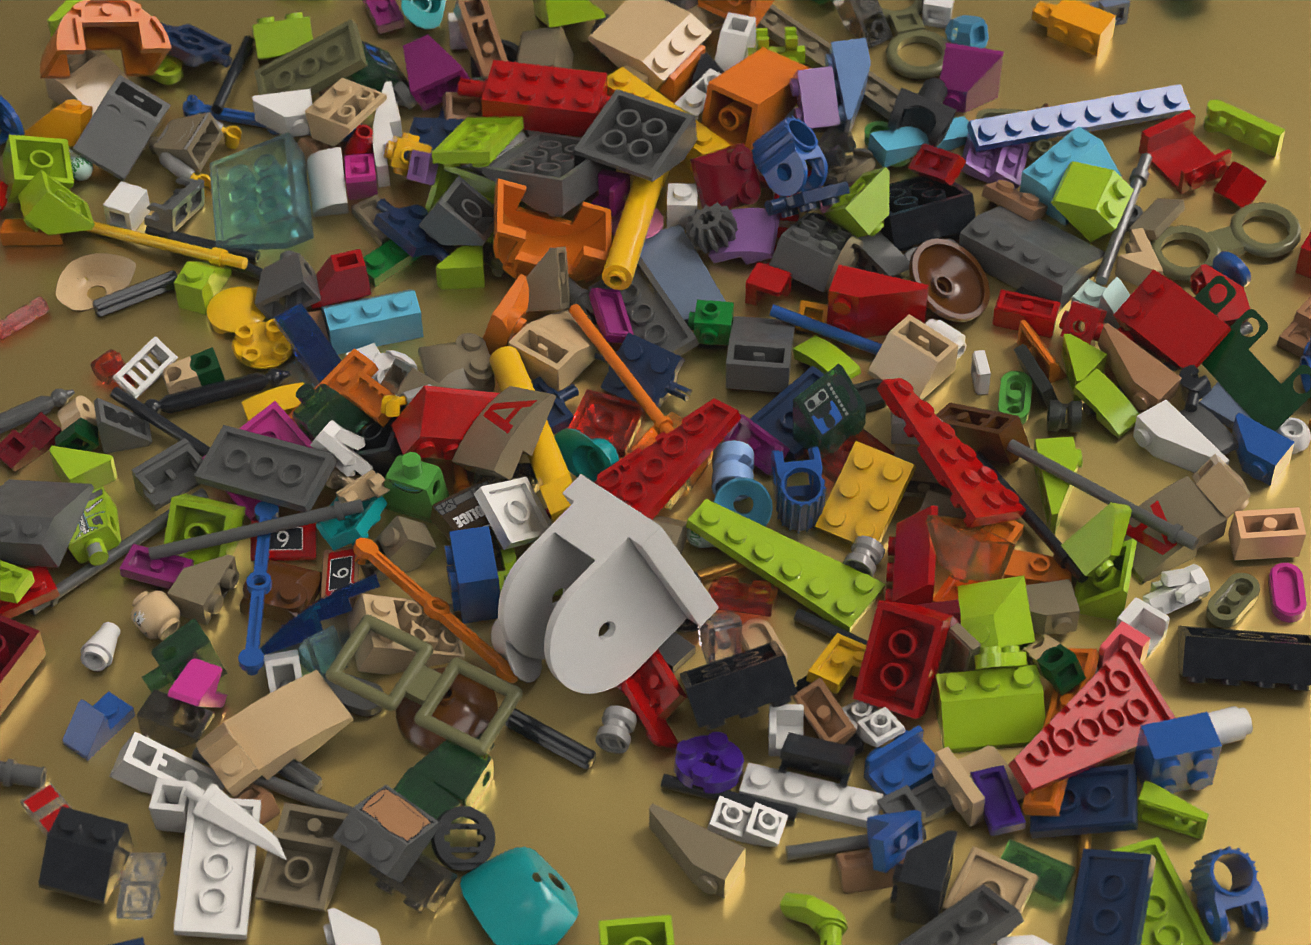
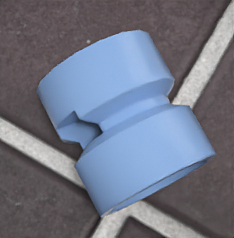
M735 440L725 441L718 444L713 450L712 491L715 496L718 490L732 479L742 477L754 479V451L748 444ZM739 495L735 498L734 502L742 501L749 496Z

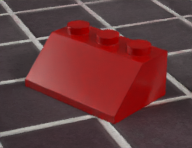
M424 385L391 425L403 455L408 452H415L421 458L453 460L470 426L484 408L500 393Z
M931 505L898 522L896 525V535L889 536L888 556H894V562H887L886 582H892V589L886 588L885 601L912 605L933 603L938 506Z
M879 600L852 699L880 708L886 707L890 711L915 719L924 715L928 709L935 683V675L938 672L952 615L919 605Z

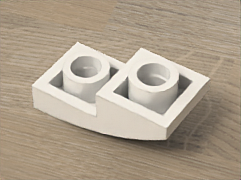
M856 700L842 708L856 728L858 736L871 746L878 747L905 733V727L886 707L879 709L877 706Z
M719 796L707 830L744 843L777 847L788 815L756 802L753 808H749Z

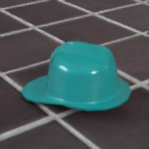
M401 0V9L404 16L415 26L423 29H435L440 25L443 19L446 0Z
M570 428L560 430L554 436L569 472L577 478L582 474L592 482H595L599 473L619 461L617 450L608 440L601 438L590 439L580 431Z

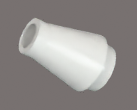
M111 622L103 623L101 628L82 646L81 662L85 667L93 671H102L112 664L117 639L121 633L117 625Z

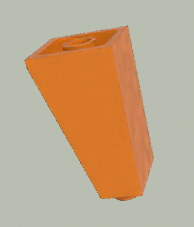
M762 47L708 82L701 124L729 144L743 143L752 150V144L779 124L797 105L796 96L792 97L790 90V79H794L793 74L797 70L812 68Z

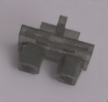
M837 126L829 127L818 140V146L827 161V176L834 167L844 164L845 153L853 152L856 148L852 133H839Z

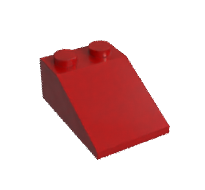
M839 264L829 288L827 324L864 338L888 335L909 314L925 324L929 285Z
M1154 269L1113 314L1120 327H1123L1125 331L1129 330L1137 342L1180 370L1189 365H1195L1198 368L1231 331L1230 326L1179 285Z

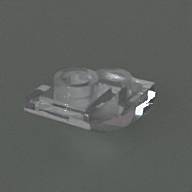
M165 852L130 853L119 891L116 910L117 919L142 920L153 918L161 898L159 883L167 866Z

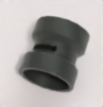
M1049 400L1047 431L1058 432L1060 429H1068L1070 432L1080 433L1082 402L1070 401L1068 404H1062L1059 400Z

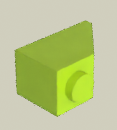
M187 261L174 281L178 307L206 315L210 300L217 293L221 292L232 274V269L214 266L205 261Z

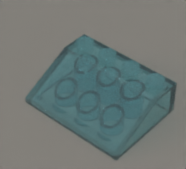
M290 132L209 163L217 248L227 251L236 249H287L314 238L305 154Z

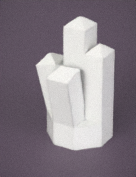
M331 420L310 444L316 450L334 454L338 461L335 467L347 477L355 476L356 471L360 475H364L373 470V466L354 451V449L359 450L365 447L364 438L342 428L334 420Z
M1196 564L1183 569L1162 571L1161 580L1152 583L1151 593L1144 595L1143 601L1162 613L1168 614L1207 597L1211 591L1209 579L1202 568Z

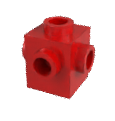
M1072 301L1069 312L1064 311L1061 317L1059 328L1063 330L1060 336L1063 337L1064 334H1071L1095 346L1105 325L1103 322L1107 311L1080 301ZM1082 322H1084L1085 329L1083 331L1081 330Z

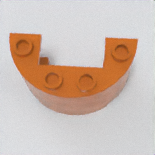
M82 0L72 6L62 18L41 57L40 78H69L70 70L67 55H82L87 50H121L124 72L127 76H153L171 50L170 40L160 21L155 16L151 17L141 9L142 5L135 1Z
M497 179L494 188L493 249L496 259L498 258L501 261L503 269L515 279L520 274L527 277L550 248L565 246L567 250L568 276L575 282L584 279L587 283L602 274L612 245L611 209L582 202L572 221L552 217L544 213L518 207L526 192V186Z

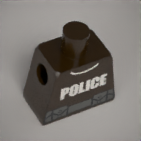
M486 478L432 505L430 519L449 541L450 531L489 526L495 559L501 555L502 548L496 541L498 538L474 496V493L480 487L490 485Z

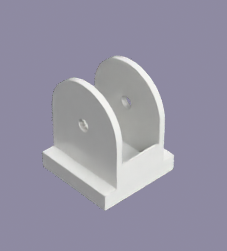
M580 474L562 493L571 506L522 554L507 575L500 593L498 619L501 631L512 647L528 657L546 659L553 676L567 688L579 693L592 694L609 690L627 680L687 618L701 627L719 607L660 525ZM563 588L561 598L552 603L554 593L558 589ZM610 621L608 631L599 636L601 626Z

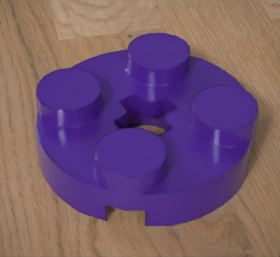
M716 731L709 735L683 740L677 744L674 771L679 781L686 787L692 789L694 784L698 787H704V793H721L732 789L739 782V777L743 773L744 756L734 743L728 741L726 734ZM704 762H712L715 766H710V764Z

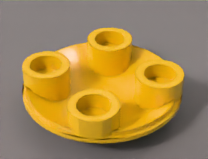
M231 287L217 293L210 300L207 307V316L213 325V330L218 334L235 333L236 328L241 324L249 325L255 322H263L266 316L255 306L257 290L249 287Z
M270 319L267 322H255L249 325L241 324L235 330L232 350L235 357L244 365L256 369H269L285 363L291 357L294 351V339L291 333L284 328V323L279 319Z

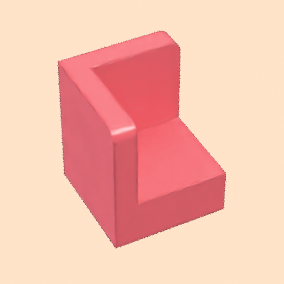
M1122 621L1101 644L1098 652L1099 660L1097 667L1101 669L1127 641L1142 664L1147 657L1150 637Z

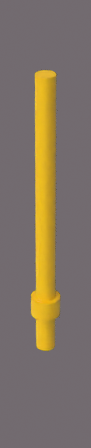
M95 221V226L91 230H86L90 233L206 260L211 265L218 267L227 265L246 269L248 265L246 257L229 254L227 250L217 247L208 249Z

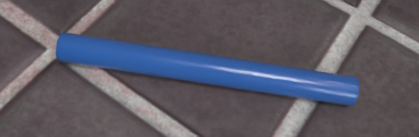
M774 304L769 316L874 355H877L882 346L878 342Z

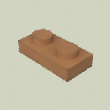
M998 180L984 186L981 196L1029 221L1042 218L1046 214L1048 206L1039 202V198L1036 195L1022 193L1014 189L1015 186L1008 181Z

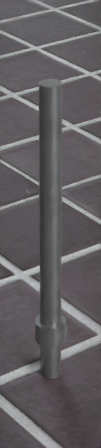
M1148 153L1141 155L1137 167L1132 170L1130 175V186L1134 190L1116 230L1112 232L1095 278L1096 282L1100 285H1105L1109 279L1140 191L1147 184L1149 178L1148 169L1152 161V156Z

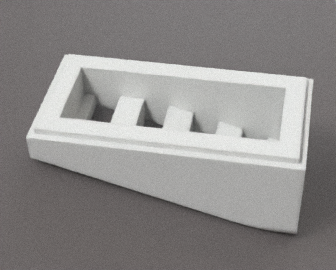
M155 336L112 379L124 391L137 399L162 376L163 370L168 365L176 362L178 357ZM149 353L162 363L160 367L148 356ZM143 360L144 362H146L154 370V372L151 373L150 371H148L140 363V361ZM134 367L147 378L145 381L132 370ZM126 374L139 385L137 389L123 378Z

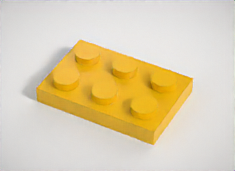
M855 441L823 508V512L815 525L816 530L851 545L858 536L862 535L872 537L881 543L914 474L915 464Z

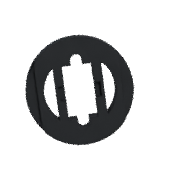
M459 806L448 809L436 819L442 824L432 837L431 846L435 856L443 865L453 870L466 871L477 868L489 859L495 846V831L490 819L484 813L472 807ZM465 817L473 820L476 824H451V822L456 818ZM450 830H477V835H482L483 841L477 842V847H450V842L445 841L444 836L449 835ZM451 853L477 854L469 859H460Z

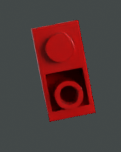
M361 249L330 255L316 274L321 301L312 304L311 307L314 309L347 300H358L364 296L372 295Z
M1200 265L1191 275L1190 280L1191 290L1195 295L1218 275L1223 276L1235 288V297L1217 314L1223 322L1231 327L1247 310L1251 309L1244 287L1209 265ZM1222 284L1214 285L1209 291V299L1213 303H1220L1227 296V289Z

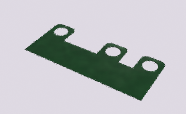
M1218 275L1194 298L1217 316L1235 297L1236 290L1223 276ZM1217 284L1224 285L1227 289L1226 298L1220 303L1211 302L1209 299L1210 289ZM1249 309L1230 327L1231 331L1203 361L1202 365L1254 421L1276 431L1311 397V389L1306 393H1297L1293 387V382L1298 375L1308 374L1311 376V368L1308 365L1299 366L1281 384L1249 350L1268 330V323L1254 309ZM1248 318H1255L1259 322V330L1252 337L1243 336L1240 330L1242 323Z

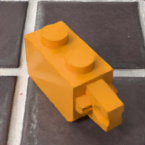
M1061 0L1058 5L1042 1L1038 2L1032 10L1031 19L1048 28V37L1098 56L1113 37L1116 15L1078 0Z

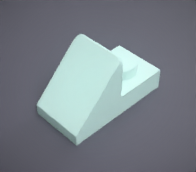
M1118 277L1107 288L1088 279L1072 296V301H1080L1106 310L1104 323H1109L1117 329L1120 328V325L1113 314L1128 299L1130 294Z

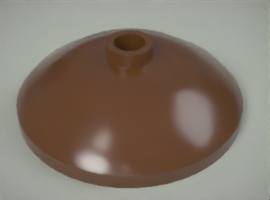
M945 239L927 240L915 249L909 263L911 281L929 285L927 307L932 312L954 322L972 321L984 312L990 299L989 282L983 268L970 252L957 243Z
M446 667L436 668L433 670L442 674ZM458 674L445 694L449 698L441 700L432 717L479 740L498 710L497 698L494 690ZM406 697L403 698L396 709V720L400 732L411 745L424 752L436 755H453L468 751L417 725L414 717L422 705Z

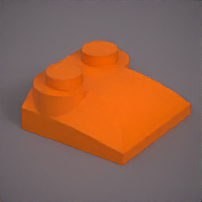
M522 274L519 275L494 310L482 339L485 341L490 355L497 349L508 346V342L527 323L524 316L529 303V287L526 276Z

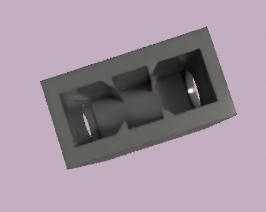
M290 250L281 253L279 261L266 266L262 270L255 298V306L268 320H281L321 301L316 273L300 253Z

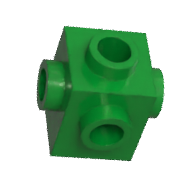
M697 299L695 312H689L688 326L691 330H694L698 343L728 346L734 320V302Z

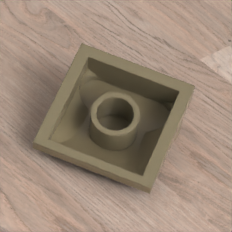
M464 333L457 337L456 342L419 347L418 354L425 375L447 388L485 392L494 391L495 380L489 363L490 354L485 341L480 336L473 333Z

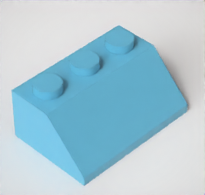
M1079 126L1023 170L1020 192L1036 195L1039 198V202L1048 206L1046 214L1064 226L1070 222L1050 202L1069 163L1075 161L1115 170L1122 176L1102 140Z
M409 289L321 307L333 355L347 353L354 348L358 349L375 343L378 347L424 337L421 310L415 290Z

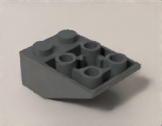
M119 74L72 151L124 181L149 144L150 139L161 126L170 104Z
M807 212L781 235L770 266L791 272V278L824 292L829 275L841 250L850 237L856 236L841 226L828 222L827 218L819 213Z
M734 316L726 361V388L778 393L789 386L795 325L779 319Z

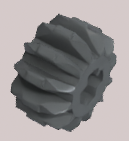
M715 203L712 207H709L706 204L701 210L695 209V215L687 217L686 234L696 250H703L705 254L711 250L718 252L719 248L728 247V241L736 239L737 222L727 206L721 207L719 203Z

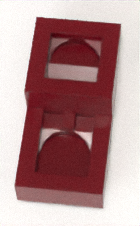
M40 412L21 433L13 429L0 443V460L15 472L32 463L47 452L51 446H54L55 437L62 432V429Z

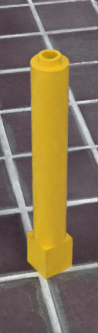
M669 171L653 182L634 175L602 272V279L608 287L615 290H623L631 285L661 188L665 187Z
M510 346L501 347L492 353L489 363L501 392L509 386L534 390L519 351L516 348ZM546 420L532 456H527L550 515L555 522L571 506L562 493L573 483V480L548 420Z

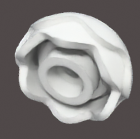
M1288 418L1275 431L1295 442L1292 454L1305 450L1311 440L1309 427L1297 418Z

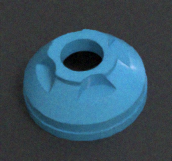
M746 477L732 479L718 490L714 499L715 503L763 526H766L771 519L773 511L771 496L768 490L754 479ZM739 495L749 496L753 501V508L747 513L738 512L734 508L736 497Z

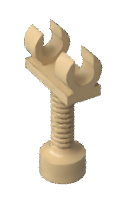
M334 467L325 486L331 489L342 487V489L336 492L338 500H341L342 503L359 499L362 501L371 494L380 498L390 491V489L382 485V482L386 481L384 477L379 473L376 474L374 470H370L358 479L353 480L337 467Z

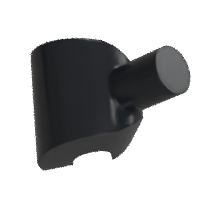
M1189 365L1179 373V376L1182 378L1180 388L1182 398L1185 401L1184 408L1188 412H1195L1199 400L1212 390L1206 375L1198 377L1199 370L1195 365Z

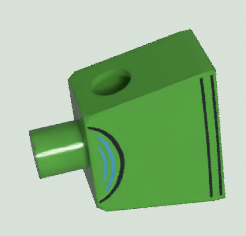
M408 452L396 457L385 477L384 487L390 489V491L383 495L388 503L384 509L434 524L430 519L432 505L449 497L442 471L438 466L421 461L420 455L415 452Z

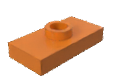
M363 371L341 394L348 402L382 427L392 418L387 417L385 413H381V401L384 396L395 394Z
M1009 549L1004 579L1024 575L1026 585L1066 579L1071 581L1072 574L1069 570L1061 568L1053 556Z

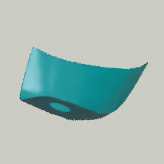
M517 847L505 851L463 875L461 878L460 886L463 896L482 927L496 945H556L571 928L579 914L577 902L569 884L535 850L527 847ZM535 872L538 873L542 882L534 881L532 875ZM548 873L555 876L561 882L564 890L558 888L551 881Z

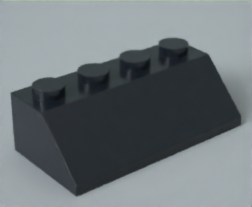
M1178 626L1179 672L1182 676L1187 677L1188 682L1207 683L1208 678L1221 679V684L1240 686L1242 681H1254L1255 686L1262 688H1276V683L1289 684V688L1293 690L1308 691L1311 686V635Z

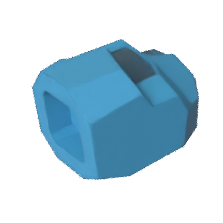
M962 15L950 20L946 26L945 34L947 40L953 44L984 48L987 45L989 39L988 26L981 17Z

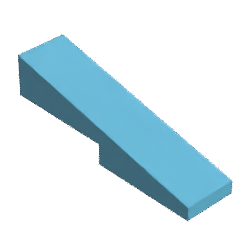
M964 116L953 118L944 140L937 148L950 151L965 145L969 133L966 126L969 121ZM906 126L901 127L899 130L896 129V131L889 129L870 133L868 150L872 151L874 158L884 168L914 157L922 144H928L929 142L927 135L922 130Z

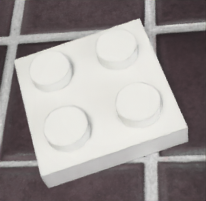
M527 477L482 486L474 493L504 550L535 542L552 525Z

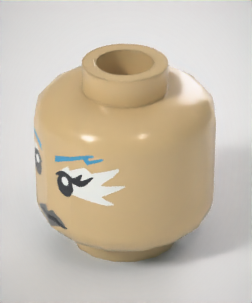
M145 591L134 599L132 603L134 608L130 619L148 639L156 640L159 638L160 640H165L179 628L181 612L163 591L151 593Z

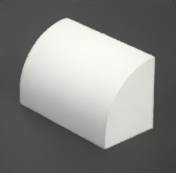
M341 147L321 150L310 155L307 159L313 217L349 213Z

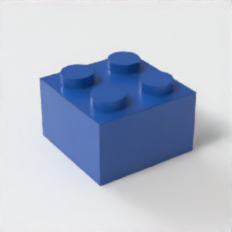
M489 526L450 531V545L444 546L448 582L452 590L453 611H460L461 620L464 624L497 619L500 598L499 577Z
M1208 712L1141 725L1133 764L1136 766L1137 776L1142 787L1144 781L1147 780L1174 794L1175 792L1189 789L1201 790L1213 784L1222 744Z

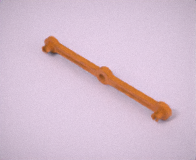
M358 538L355 541L353 551L357 555L354 559L357 564L365 565L366 561L369 560L423 607L424 613L429 618L442 623L492 666L499 678L509 683H516L519 680L513 673L508 660L504 659L450 612V606L446 601L438 597H432L384 556L374 541L368 538Z

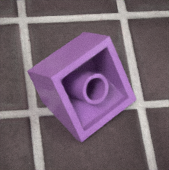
M832 66L797 70L793 74L794 79H790L792 97L796 96L798 108H794V118H799L814 133L832 132L840 125Z

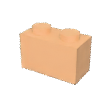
M1300 507L1234 512L1228 536L1234 561L1299 557L1306 537V531Z

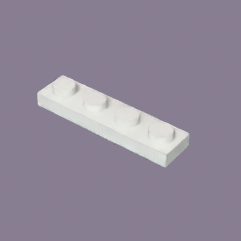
M749 762L739 790L741 794L798 808L800 813L867 828L866 820L868 817L879 815L880 807L877 804V800L883 797L881 793L851 786L845 788L839 786V783L792 772L784 774L778 772V769Z

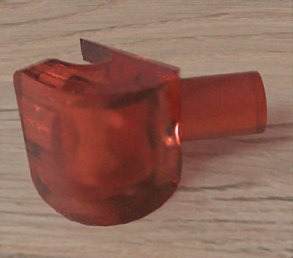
M109 349L91 362V369L102 383L110 385L114 382L113 376L126 364L120 352L117 353L115 350ZM126 374L123 378L134 387L136 382Z

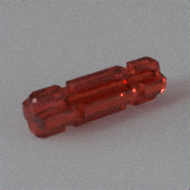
M41 296L36 297L29 302V306L25 304L7 315L5 321L1 319L0 340H4L12 335V330L17 332L36 320L35 316L41 317L49 311L47 302Z

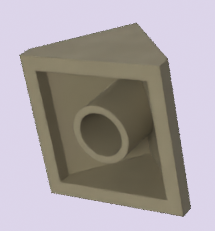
M562 26L525 31L521 34L516 62L572 69L574 54Z

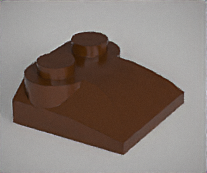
M269 560L267 573L271 576L272 588L269 593L265 594L263 618L303 628L320 592L322 572ZM245 582L243 585L244 596L239 606L241 613L249 615L251 594L247 590V582ZM256 583L255 585L259 586L263 585L264 583Z

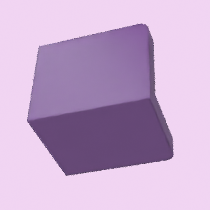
M412 150L407 179L434 185L438 164H433L432 153Z

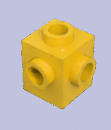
M403 132L402 137L394 135L392 141L387 142L384 158H387L389 166L394 167L393 173L407 176L412 150L431 153L432 146L419 142L420 136ZM409 151V155L404 158V153Z

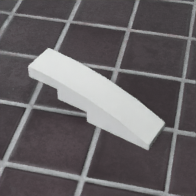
M391 81L384 84L381 93L387 95V100L376 109L373 123V150L379 188L390 186L387 158H384L386 144L388 141H392L394 135L402 137L401 119Z

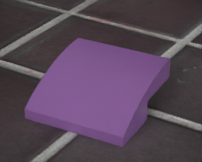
M968 133L962 157L967 162L961 171L987 183L1005 180L1015 186L1014 189H1017L1021 184L1022 171L1025 168L1030 145L1023 143L975 152Z
M763 208L731 209L737 222L736 239L728 241V247H721L718 252L715 250L709 252V257L713 263L741 257L745 264H750L772 258L780 214L768 216L767 211Z

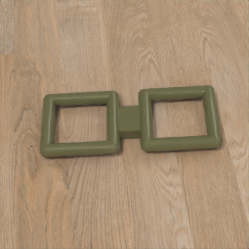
M372 615L363 616L326 671L327 680L389 711L396 710L403 698L406 697L422 705L414 717L417 725L479 756L485 755L523 696L521 688L460 658H453L441 674L425 666L434 651L431 644ZM370 630L416 652V655L390 695L343 673ZM458 674L506 696L479 740L432 717V714Z

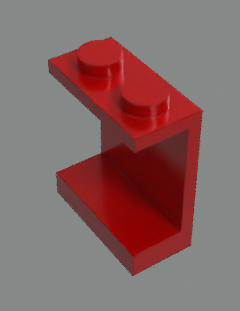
M1190 110L1143 130L1138 151L1141 155L1148 153L1152 156L1151 165L1181 195L1190 190L1198 189L1203 184L1214 179L1222 178L1230 166L1232 156L1230 149L1214 155L1193 134L1196 116Z

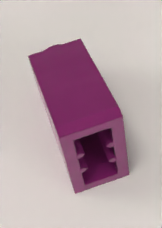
M429 35L403 45L410 93L423 111L442 103V97L446 92L458 93L460 77L470 79L463 67Z

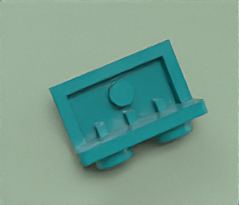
M374 496L362 501L364 512L345 516V520L338 521L335 518L316 523L321 536L327 541L333 551L349 544L354 546L358 538H367L369 536L367 532L380 521V514L388 504L383 496L380 498ZM338 497L334 499L330 506L334 505L335 501H339Z

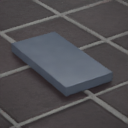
M681 224L660 230L656 235L645 239L640 257L687 325L689 312H695L697 299L726 302Z

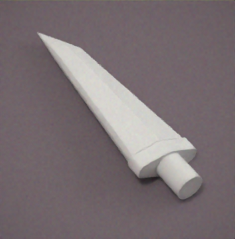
M193 783L187 786L184 795L197 803L192 811L194 815L286 860L277 837L221 791L218 786L212 783L206 791Z

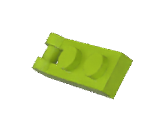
M1213 99L1208 102L1206 108L1208 115L1205 117L1203 124L1205 130L1208 132H1221L1273 157L1279 154L1282 148L1285 129L1221 100Z

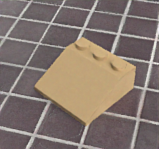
M626 0L588 37V40L618 68L627 65L648 76L649 86L658 91L667 78L699 45L706 41L712 32L691 12L665 0Z

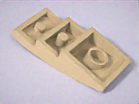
M318 670L280 687L224 722L260 772V775L234 793L233 797H236L261 776L267 780L270 779L294 758L301 763L354 720Z

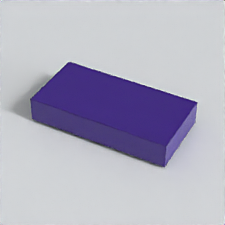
M1004 765L970 772V778L985 797L983 817L990 835L995 836L1025 829L1026 822Z

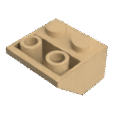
M341 78L305 110L312 138L333 147L336 146L385 102L387 95Z
M909 314L888 333L868 369V374L880 380L902 378L913 386L914 393L923 400L956 370L958 345Z

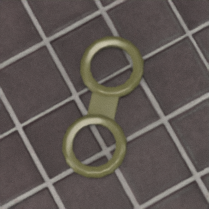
M861 0L862 7L870 16L891 25L896 37L889 42L886 49L887 62L895 72L916 80L931 79L941 75L945 46L948 41L935 32L925 30L920 17L925 0H915L914 4L909 8L893 11L878 6L874 0ZM922 42L937 48L941 53V58L935 64L917 67L902 61L898 56V52L905 45Z
M1260 202L1238 209L1231 218L1230 226L1205 232L1191 226L1168 227L1157 240H1151L1150 244L1163 269L1164 275L1176 280L1190 281L1191 275L1200 265L1207 264L1213 268V259L1222 251L1230 252L1236 256L1245 254V251L1255 256L1267 258L1282 256L1294 250L1301 240L1302 228L1298 219L1288 209L1277 204ZM1252 217H1272L1281 221L1286 226L1289 235L1278 243H1260L1251 239L1244 232L1242 225ZM1172 240H1192L1206 250L1208 258L1198 266L1182 267L1169 262L1163 256L1161 249Z

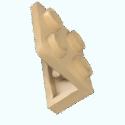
M948 746L937 751L935 754V763L932 769L934 779L940 787H945L951 796L955 809L962 815L970 827L985 820L983 817L985 797L970 778V772L1004 765L1018 804L1023 802L1025 797L1023 789L1008 764L993 746H986L957 760Z

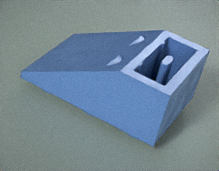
M866 38L831 42L829 54H825L826 67L832 66L840 118V125L834 129L835 137L840 136L842 147L847 145L866 90L871 66Z

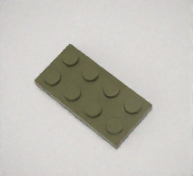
M350 19L255 70L259 95L310 89L312 96L335 84L341 78H346L367 67L358 26Z

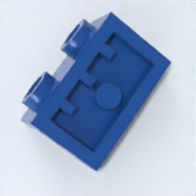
M919 725L910 731L905 730V733L895 737L891 743L883 748L877 747L867 755L864 779L877 793L883 794V797L906 785L912 790L934 778L932 769L935 763V753L924 743V730Z

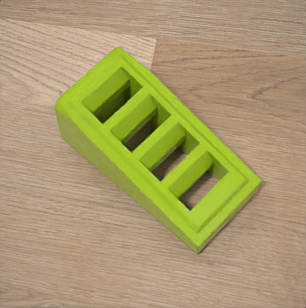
M1144 781L1137 803L1139 821L1200 840L1203 839L1209 814L1150 781Z

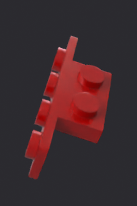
M657 649L632 676L617 687L627 696L632 704V712L635 713L647 729L646 735L648 739L656 746L676 749L679 741L666 722V719L688 697Z

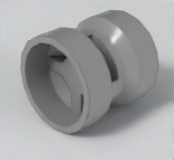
M858 536L851 546L852 553L845 557L843 564L873 577L876 565L881 562L885 549L879 541L872 537Z
M609 706L604 710L602 717L603 726L598 729L595 738L596 743L605 751L615 754L624 753L629 748L631 742L629 733L635 729L637 716L625 707Z

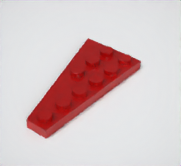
M713 398L684 417L682 424L666 434L663 431L655 436V442L645 449L637 448L599 473L594 483L653 520L741 419L739 410ZM546 508L545 511L548 517L552 519L548 508Z

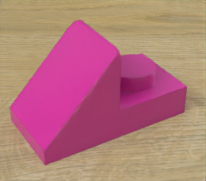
M374 153L344 156L348 198L351 200L364 199L376 194L378 195Z
M196 658L190 660L169 689L167 696L198 707L223 708L227 694L216 691L222 674V668Z

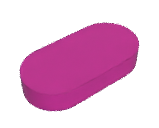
M1290 563L1274 565L1270 570L1268 578L1272 612L1281 621L1297 622L1304 616L1307 606L1303 574L1297 566Z

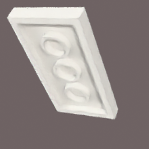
M231 798L260 823L261 800ZM189 799L173 929L174 935L247 940L257 845L194 815L192 811L197 803Z

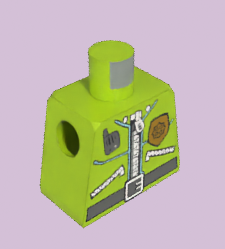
M103 486L92 492L68 545V549L78 563L89 561L94 566L102 565L109 558L107 551L119 546L121 543L117 507Z

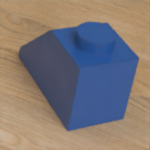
M1241 413L1236 415L1232 435L1239 445L1236 453L1242 471L1254 479L1271 486L1290 463L1295 442Z

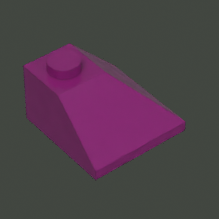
M946 43L940 80L945 83L948 91L942 104L956 109V112L966 113L997 99L999 96L1004 51Z

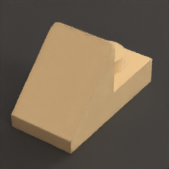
M1143 228L1131 230L1129 243H1126V254L1118 257L1115 272L1118 278L1139 286L1153 269L1163 275V269Z
M225 723L196 743L201 756L212 767L232 795L260 775L258 769Z

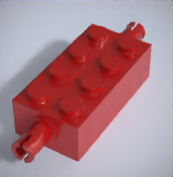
M493 60L489 76L485 81L460 77L458 82V96L481 98L482 117L523 116L524 128L522 130L578 137L584 136L611 98V96H608V73Z

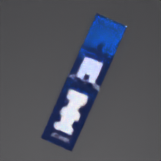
M300 303L275 316L274 319L276 326L291 344L294 355L307 370L310 381L316 387L341 362V359L316 322ZM350 402L343 406V408L350 409L352 412L360 411Z
M373 573L344 585L308 605L281 625L260 645L263 655L324 635L321 621L353 611L349 597L379 588L380 584L377 575Z

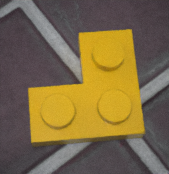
M837 633L808 670L806 681L812 683L821 677L830 692L837 694L851 675L858 678L866 645Z

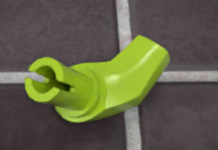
M787 892L783 896L780 908L787 919L809 925L820 935V945H842V935L847 931L848 926L846 918L841 911L813 895Z

